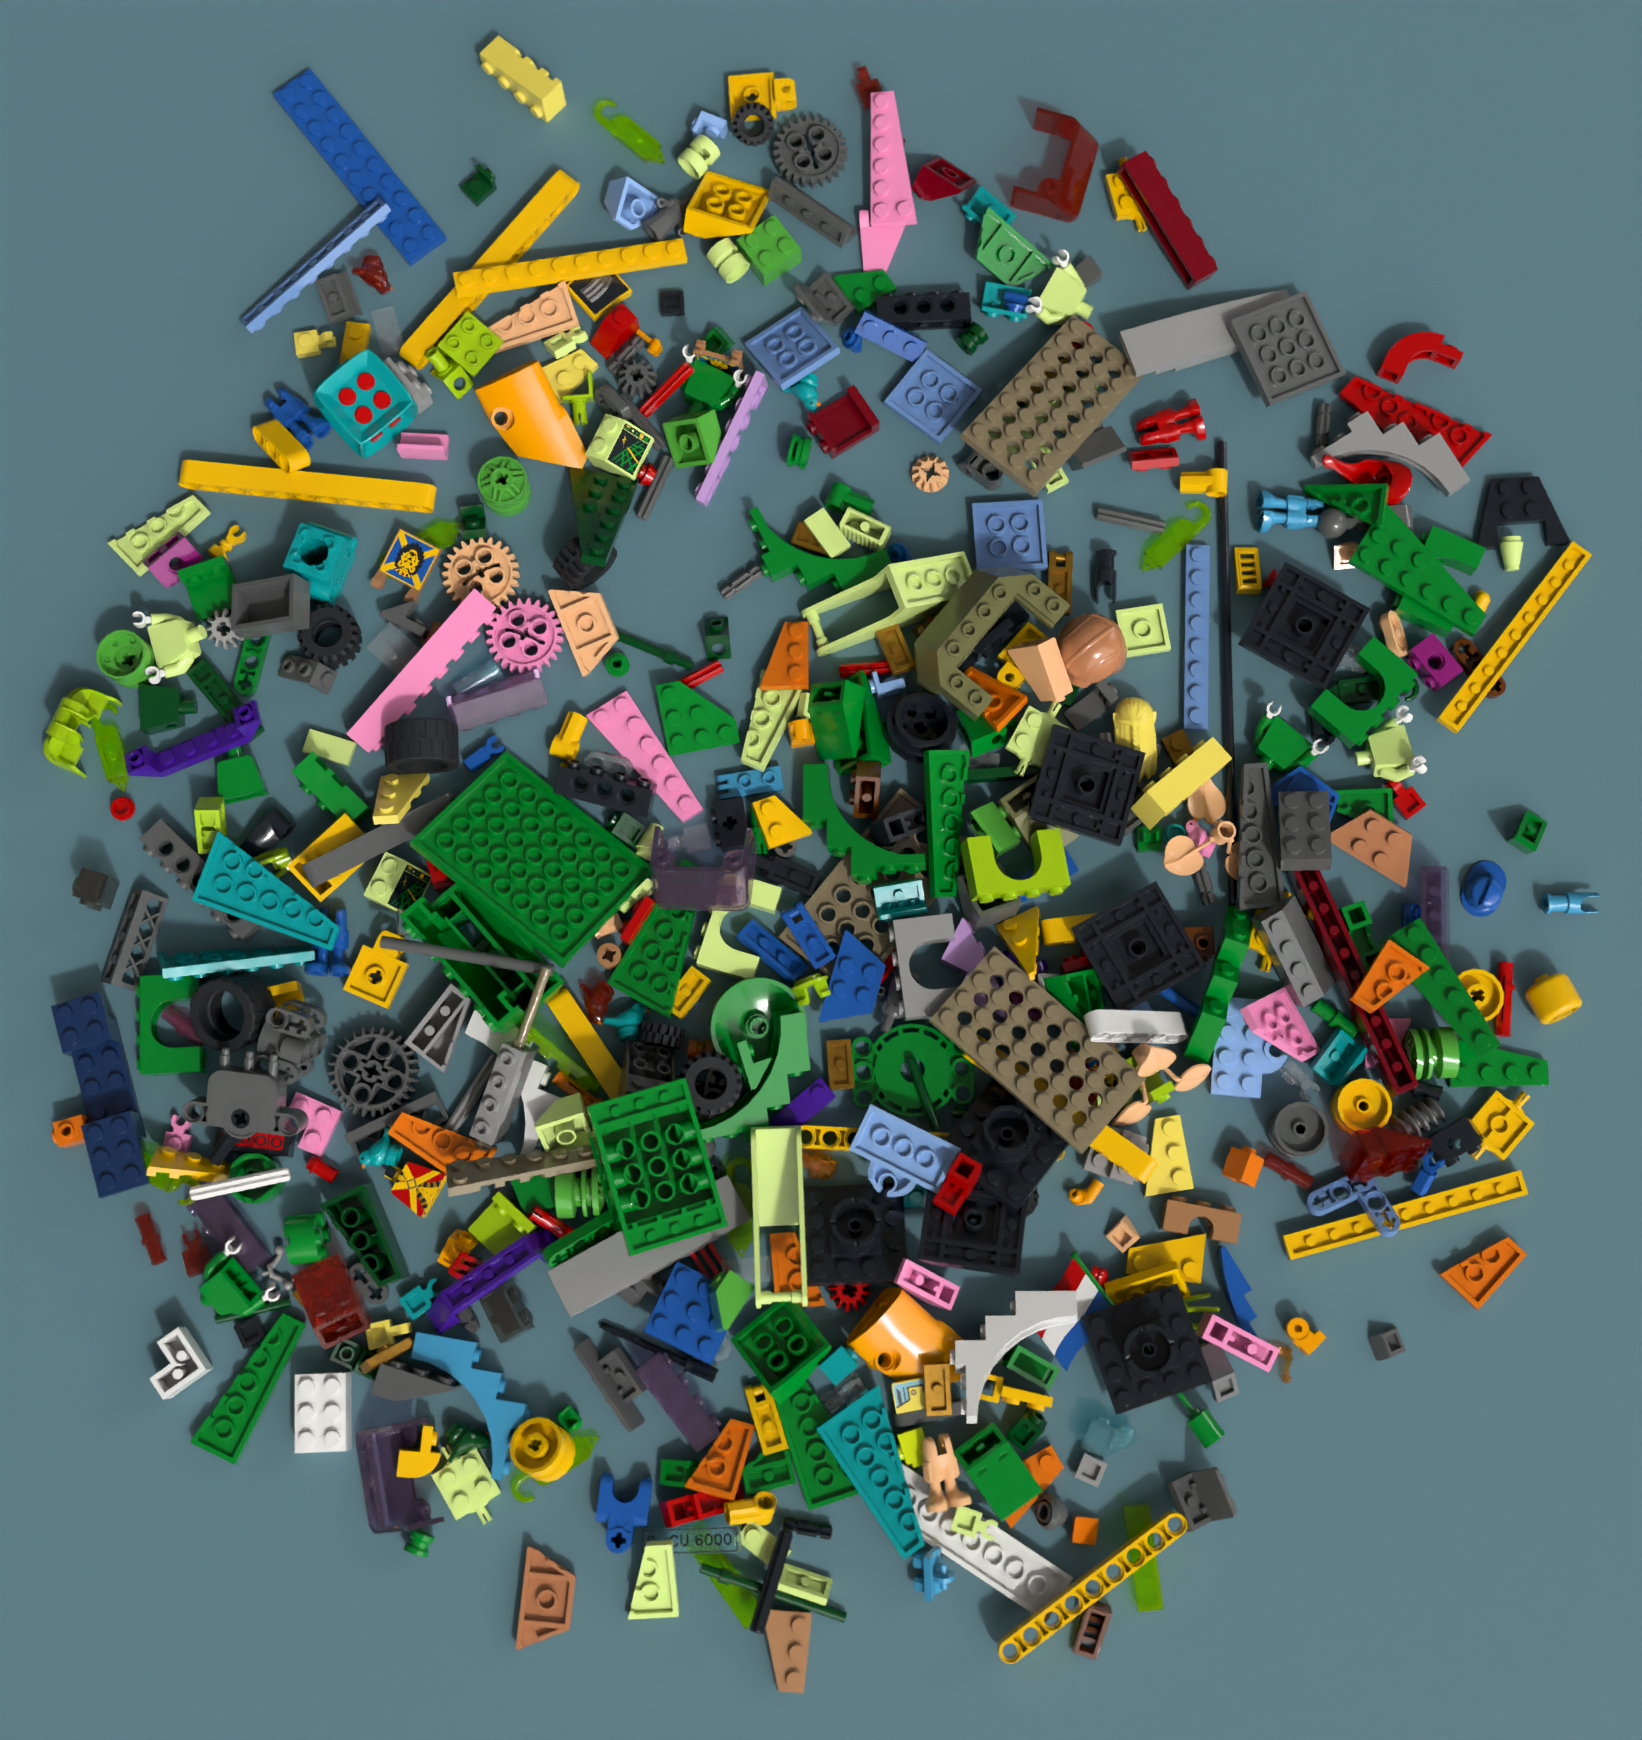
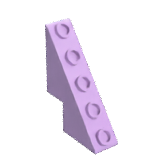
M962 918L955 931V939L950 941L940 962L966 975V979L987 953L981 941L976 942L973 936L976 932L973 931L970 923ZM997 975L990 978L992 987L1001 988L1003 985L999 986L995 979ZM976 994L974 996V1003L977 1006L983 1007L987 1004V998L983 994ZM996 1010L993 1012L994 1017L1004 1022L1006 1021V1015L1003 1011Z

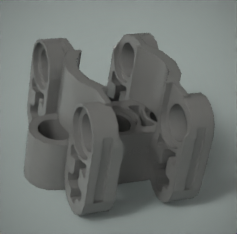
M296 999L288 1000L282 1006L270 1009L266 1014V1021L258 1039L254 1068L262 1069L260 1066L261 1059L267 1058L269 1061L270 1054L276 1053L278 1055V1073L285 1078L287 1085L312 1072L315 1065L314 1059L321 1054L327 1038L326 1034L320 1032V1028L326 1025L328 1018L324 1009ZM289 1004L294 1005L297 1008V1010L288 1008L287 1006ZM275 1011H278L277 1017L274 1021L273 1014ZM316 1013V1018L319 1019L320 1022L315 1023L314 1019L311 1016ZM302 1065H305V1066H307V1068H304V1069L302 1070V1069H301V1066H302Z

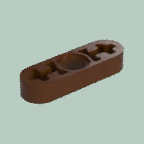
M1466 638L1457 640L1450 649V654L1463 668L1468 677L1473 672V663H1480L1484 658L1473 642ZM1465 646L1467 648L1466 652L1460 654L1458 650ZM1473 655L1475 658H1473L1469 663H1467L1466 660H1468ZM1501 676L1496 681L1498 685L1496 690H1490L1485 697L1495 699L1504 693L1506 683Z

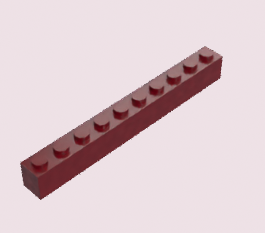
M1320 870L1290 871L1288 874L1289 880L1363 1041L1369 1049L1368 1052L1390 1098L1413 1090L1419 1086V1083L1383 1005L1370 1014L1350 1000L1367 971Z

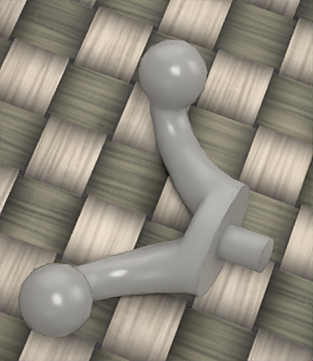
M277 1245L274 1249L277 1254L276 1257L266 1264L267 1270L261 1271L262 1276L269 1275L270 1281L282 1282L285 1290H291L293 1283L273 1272L285 1251L282 1245Z

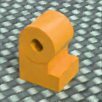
M808 719L794 720L788 723L791 749L815 745L812 724L809 723Z
M1302 1318L1289 1319L1284 1325L1286 1336L1304 1355H1310L1327 1338L1320 1330H1315L1312 1333L1309 1330L1308 1323Z

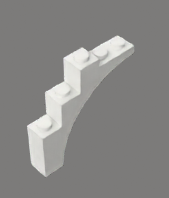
M474 1010L465 1031L468 1036L484 1043L497 1055L502 1043L512 1042L516 1039L519 1027H514L505 1034H502L499 1030L495 1033L482 1020L483 1017ZM529 1032L525 1045L531 1048L533 1039H531L532 1034ZM533 1060L521 1093L524 1103L525 1133L520 1155L528 1154L532 1151L541 1152V1149H538L540 1138L534 1124L555 1100L560 1099L558 1096L541 1090L542 1086H547L551 1073L548 1072L549 1067Z
M1015 1291V1300H1010V1315L1015 1316H985V1324H980V1340H955V1349H950V1365H955V1373H966L961 1374V1390H966V1399H961V1415H966L967 1424L977 1423L978 1404L984 1384L993 1367L1009 1349L1020 1340L1037 1331L1059 1325L1076 1324V1291Z

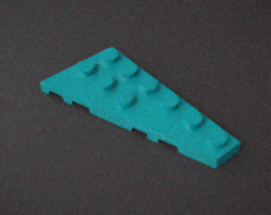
M217 832L192 901L333 951L341 927L223 833Z
M311 945L279 947L276 949L277 952H271L270 949H265V947L255 948L251 953L243 952L242 948L203 950L199 952V955H194V953L188 951H178V954L167 957L165 952H156L163 979L168 978V981H178L183 979V976L193 975L194 978L207 977L208 973L219 972L220 975H227L239 969L252 972L259 970V967L263 966L277 969L284 967V964L288 963L302 966L309 963V961L315 960L314 949Z
M877 1385L816 1428V1431L902 1560H905L925 1544L913 1508L910 1491L907 1487L904 1470L881 1396V1390L879 1385Z

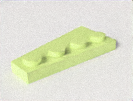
M192 495L167 509L166 513L156 518L154 516L147 520V524L137 530L133 528L126 532V536L117 541L114 539L108 542V545L141 577L149 570L142 560L177 531L186 537L211 513Z

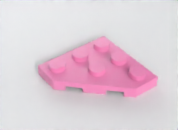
M1285 987L1240 1009L1243 1019L1251 1032L1297 1060L1303 1062L1319 1053V1046Z

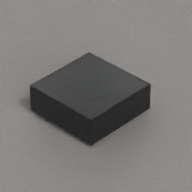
M684 291L660 292L662 317L685 316Z
M254 1315L233 1326L243 1349L253 1346L264 1340L267 1336L258 1315Z

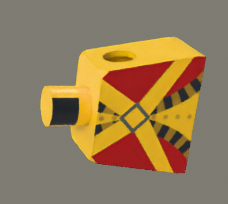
M409 1161L403 1169L389 1165L384 1174V1177L395 1182L390 1193L423 1218H426L447 1181L446 1174Z

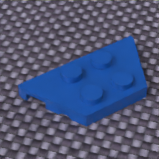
M846 930L828 986L831 994L825 997L818 1022L821 1023L851 1018L852 1016L872 1014L886 965Z

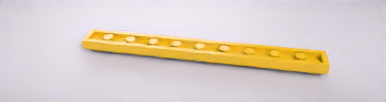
M683 238L453 272L457 298L560 283L564 280L567 282L686 264L687 254Z
M1574 541L1570 543L1436 721L1454 734L1459 732L1590 559L1591 553Z
M1518 1170L1395 1204L1392 1207L1400 1219L1399 1230L1528 1195L1522 1172ZM1363 1213L1283 1235L1282 1240L1288 1260H1293L1380 1236V1233L1376 1230L1367 1214ZM1384 1218L1383 1226H1389L1391 1229L1393 1222L1388 1223Z

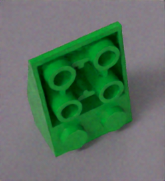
M848 680L811 684L808 710L819 760L856 758L865 687Z
M994 1422L953 1451L959 1466L1001 1522L1043 1491Z

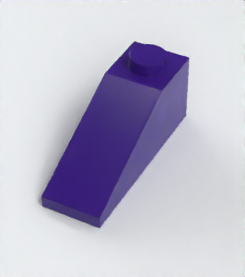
M820 1077L769 1121V1126H804L832 1103L836 1096Z

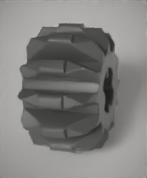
M635 359L632 360V365L624 363V370H619L618 372L620 377L618 385L622 387V393H630L629 395L632 400L636 395H639V398L642 400L644 393L651 396V388L657 387V382L655 381L657 373L653 372V366L651 364L646 366L643 359L639 364L636 363Z

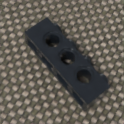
M955 290L950 293H940L933 291L927 294L906 293L900 296L883 294L880 297H876V315L906 331L967 328L971 324L970 292ZM947 306L952 310L945 312L941 308ZM923 307L928 309L929 311L926 313H921L918 311V309ZM903 309L905 313L898 314L895 310Z
M568 759L559 765L554 793L647 818L652 811L657 784H653L647 778L639 777L635 779L628 777L627 773L621 771L612 773L605 771V768L602 766L591 765L590 767L582 765V762L579 760ZM578 776H584L588 781V785L581 784L578 781ZM601 782H607L611 786V791L604 790ZM629 788L633 790L635 797H628L624 789Z

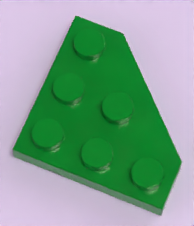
M680 681L655 685L669 757L740 743L735 718Z

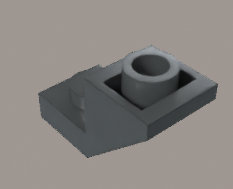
M1208 1341L1200 1344L1213 1382L1209 1383L1213 1399L1219 1403L1240 1394L1235 1372L1223 1349Z

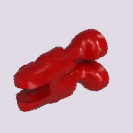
M1196 398L1189 399L1181 409L1174 411L1171 408H1167L1154 413L1152 416L1144 417L1135 423L1137 432L1153 431L1143 434L1138 438L1141 446L1175 442L1180 440L1181 434L1186 433L1194 434L1198 441L1206 439L1204 420L1200 416V407ZM1185 418L1191 419V420H1189V421H1187V422H1184V423H1181V424H1177V423H1176V421L1181 420V419H1185Z

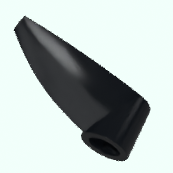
M275 808L260 822L241 844L240 848L254 858L266 852L280 840L285 839L294 830L296 824L281 810Z

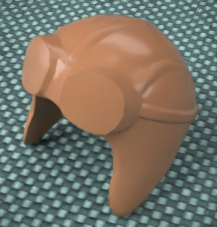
M1096 613L1084 614L1069 621L1059 633L1056 642L1071 684L1080 688H1087L1092 683L1102 681L1123 669L1127 658L1126 642L1118 624L1110 618Z

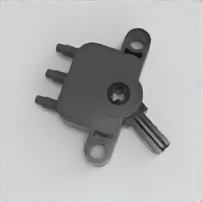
M223 1047L220 1055L219 1070L212 1073L208 1080L207 1097L199 1096L183 1106L182 1116L187 1122L222 1127L220 1131L224 1135L208 1157L211 1164L220 1166L236 1143L239 1144L259 1132L293 1136L308 1126L309 1119L303 1110L286 1107L287 1084L285 1078L278 1073V1055L276 1053L270 1054L268 1070L254 1068L255 1058L252 1050H247L245 1053L244 1067L230 1066V1049ZM195 1105L200 1108V1114L195 1111ZM290 1117L296 1121L297 1127L291 1125Z

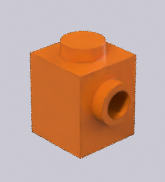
M78 1115L53 1122L54 1129L51 1131L54 1143L62 1148L85 1143L81 1125L89 1123L87 1116Z
M1242 1146V1149L1231 1147L1221 1175L1236 1183L1255 1187L1264 1159L1257 1156V1151L1246 1146Z

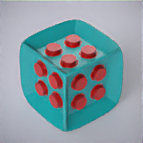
M370 349L359 352L327 377L313 393L314 403L320 409L325 419H327L347 445L362 459L370 457L387 445L418 415L417 404L407 389L387 365Z

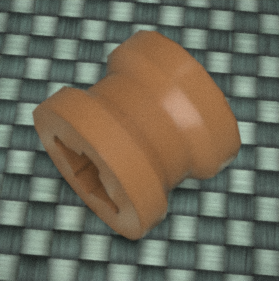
M613 943L603 944L597 951L599 963L608 970L616 969L623 957L618 946Z

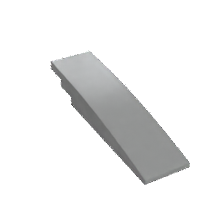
M1287 289L1190 311L1121 331L1118 337L1134 377L1154 372L1155 375L1171 369L1174 372L1240 352L1227 322L1289 297Z
M728 1175L715 1181L727 1220V1227L633 1256H628L623 1234L620 1231L549 1270L547 1275L569 1317L703 1249L707 1244L727 1235L729 1231L749 1222L751 1218Z

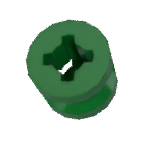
M411 1528L409 1542L405 1543L403 1549L416 1556L427 1558L429 1544L433 1543L435 1537L422 1530Z

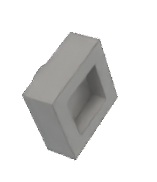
M1083 1453L1074 1477L1098 1488L1108 1464Z

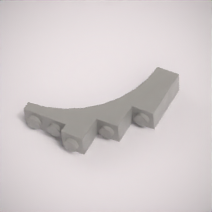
M1368 411L1362 415L1360 412H1357L1348 418L1349 423L1345 427L1348 434L1341 433L1332 440L1333 444L1326 448L1322 445L1312 452L1313 456L1309 461L1315 470L1323 466V455H1332L1337 460L1360 455L1388 457L1404 462L1421 471L1437 485L1446 498L1470 482L1466 472L1440 433L1435 436L1432 434L1425 436L1419 441L1420 445H1418L1404 422L1399 425L1396 423L1389 425L1383 430L1384 434H1382Z

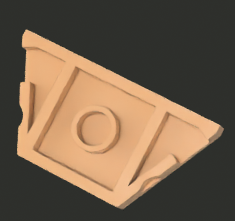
M549 590L548 593L582 677L589 675L619 639L602 593Z

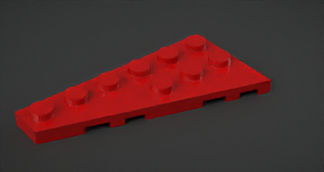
M1356 376L1338 395L1356 412H1360L1361 415L1368 411L1382 434H1384L1383 430L1393 423L1399 425L1402 422L1405 423L1418 445H1420L1419 441L1429 434L1435 436L1440 433L1462 468L1493 435L1486 431L1483 433L1473 429V426L1467 423L1462 424L1454 421L1450 416L1416 402L1414 404L1407 401L1399 394L1393 395L1382 390L1380 386Z

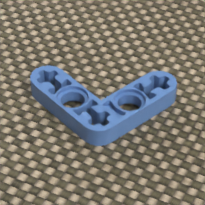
M1365 1170L1353 1172L1310 1193L1307 1198V1210L1314 1216L1325 1215L1354 1200H1358L1380 1235L1392 1237L1397 1234L1400 1227V1219L1373 1176ZM1358 1179H1360L1361 1181H1367L1365 1187H1363L1362 1184H1359L1357 1186L1355 1185L1357 1184ZM1342 1188L1346 1191L1347 1196L1342 1199L1334 1196L1333 1190ZM1376 1198L1381 1201L1382 1206L1378 1209H1373L1368 1205V1200ZM1315 1199L1318 1202L1325 1200L1321 1208L1318 1205L1313 1206ZM1384 1218L1388 1223L1393 1222L1391 1229L1389 1226H1383Z

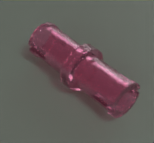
M172 1005L166 1008L169 1014L165 1010L163 1011L161 1018L171 1024L176 1029V1033L180 1036L184 1035L197 1047L204 1045L196 1035L191 1025L190 1017L186 1018Z

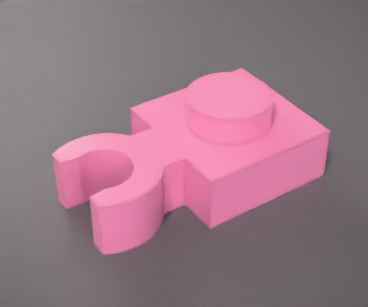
M173 1115L171 1125L174 1129L173 1132L166 1131L163 1146H171L177 1151L189 1153L193 1135L186 1134V1131L191 1127L192 1123L185 1120V1123L180 1126L178 1124L179 1116Z

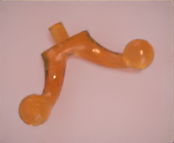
M1281 1346L1278 1348L1280 1349L1278 1355L1285 1359L1282 1381L1290 1383L1292 1377L1289 1375V1370L1293 1360L1291 1355L1293 1350L1290 1347L1286 1349Z

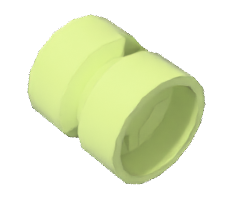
M698 134L690 143V148H686L679 155L677 161L688 175L694 179H700L708 170L707 165H712L720 156V151L708 137Z
M729 238L720 240L707 254L709 262L714 268L719 267V274L728 284L740 279L750 267V263L743 254L738 253V248Z

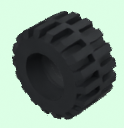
M576 536L560 550L553 562V568L571 590H579L591 585L609 570L617 557V551L613 547L606 567L581 563L579 538Z
M321 604L317 605V610L315 611L310 609L309 629L298 630L300 634H297V640L300 642L299 645L310 660L319 661L328 668L332 666L333 669H339V664L343 666L348 665L347 660L351 659L353 661L356 658L354 653L360 652L359 644H362L363 639L360 636L362 634L361 629L353 616L346 609L343 610L341 606L336 605L334 608L332 604H326V608H323ZM331 626L342 628V636L335 645L330 647L318 645V637L324 629Z
M704 1052L693 1056L685 1063L679 1075V1079L686 1078L694 1109L701 1114L716 1115L725 1112L734 1105L742 1089V1077L737 1065L729 1057L717 1052ZM707 1068L718 1070L725 1080L722 1093L715 1098L701 1096L695 1087L697 1075Z

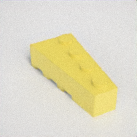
M499 35L479 53L482 69L488 75L492 74L495 76L502 88L513 92L515 99L521 104L525 103L536 118H542L548 123L566 105L562 82L557 78L551 80L548 76V71L544 68L538 70L533 60L529 57L521 58L519 50Z

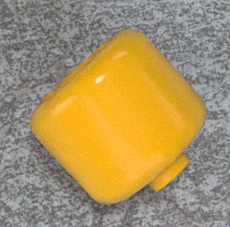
M1546 973L1534 980L1535 984L1530 986L1525 994V998L1537 1019L1544 1025L1552 1024L1571 1015L1582 1005L1580 995L1569 977L1564 973H1555L1550 976Z

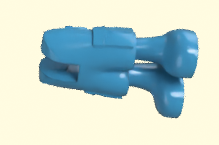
M1259 490L1256 497V508L1261 511L1257 516L1256 531L1257 533L1265 534L1272 525L1282 523V526L1286 529L1299 530L1304 527H1317L1319 515H1306V512L1324 510V502L1317 499H1306L1300 495H1286L1283 499L1273 496L1267 490ZM1279 508L1282 509L1284 513L1274 512L1269 509Z

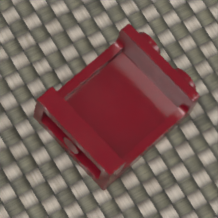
M852 385L846 389L845 396L814 415L812 412H809L805 425L812 436L816 435L819 439L818 445L824 454L828 453L831 459H834L878 432L880 422L856 386Z

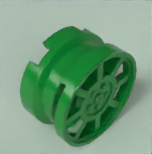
M793 434L786 466L793 467L795 465L799 466V469H806L805 466H807L810 455L812 437L806 436V438H801L799 434Z

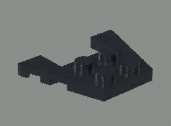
M1539 476L1492 479L1489 482L1483 518L1480 523L1476 544L1485 547V550H1497L1499 547L1497 526L1534 523L1543 524L1546 547L1563 546L1569 543L1567 533Z

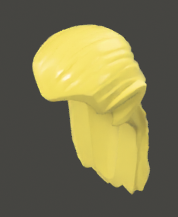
M1130 697L1121 700L1117 704L1115 712H1113L1115 743L1146 753L1138 780L1140 782L1144 776L1150 779L1151 775H1155L1157 769L1156 732L1154 727L1157 712L1153 710L1150 703L1139 697Z

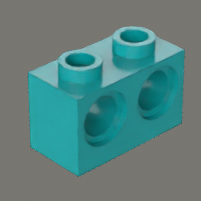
M840 1345L818 1366L836 1386L859 1366L855 1362L859 1357L849 1346L844 1349Z

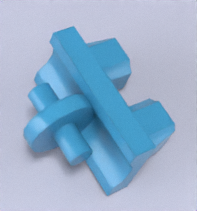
M934 1546L929 1552L918 1551L913 1556V1566L924 1569V1574L918 1573L915 1576L914 1590L924 1593L925 1600L932 1602L935 1594L946 1590L948 1583L954 1581L955 1573L947 1569V1563L942 1562L941 1547Z

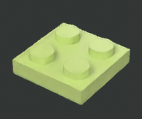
M1162 603L1115 610L1116 624L1121 629L1126 642L1127 658L1171 650Z

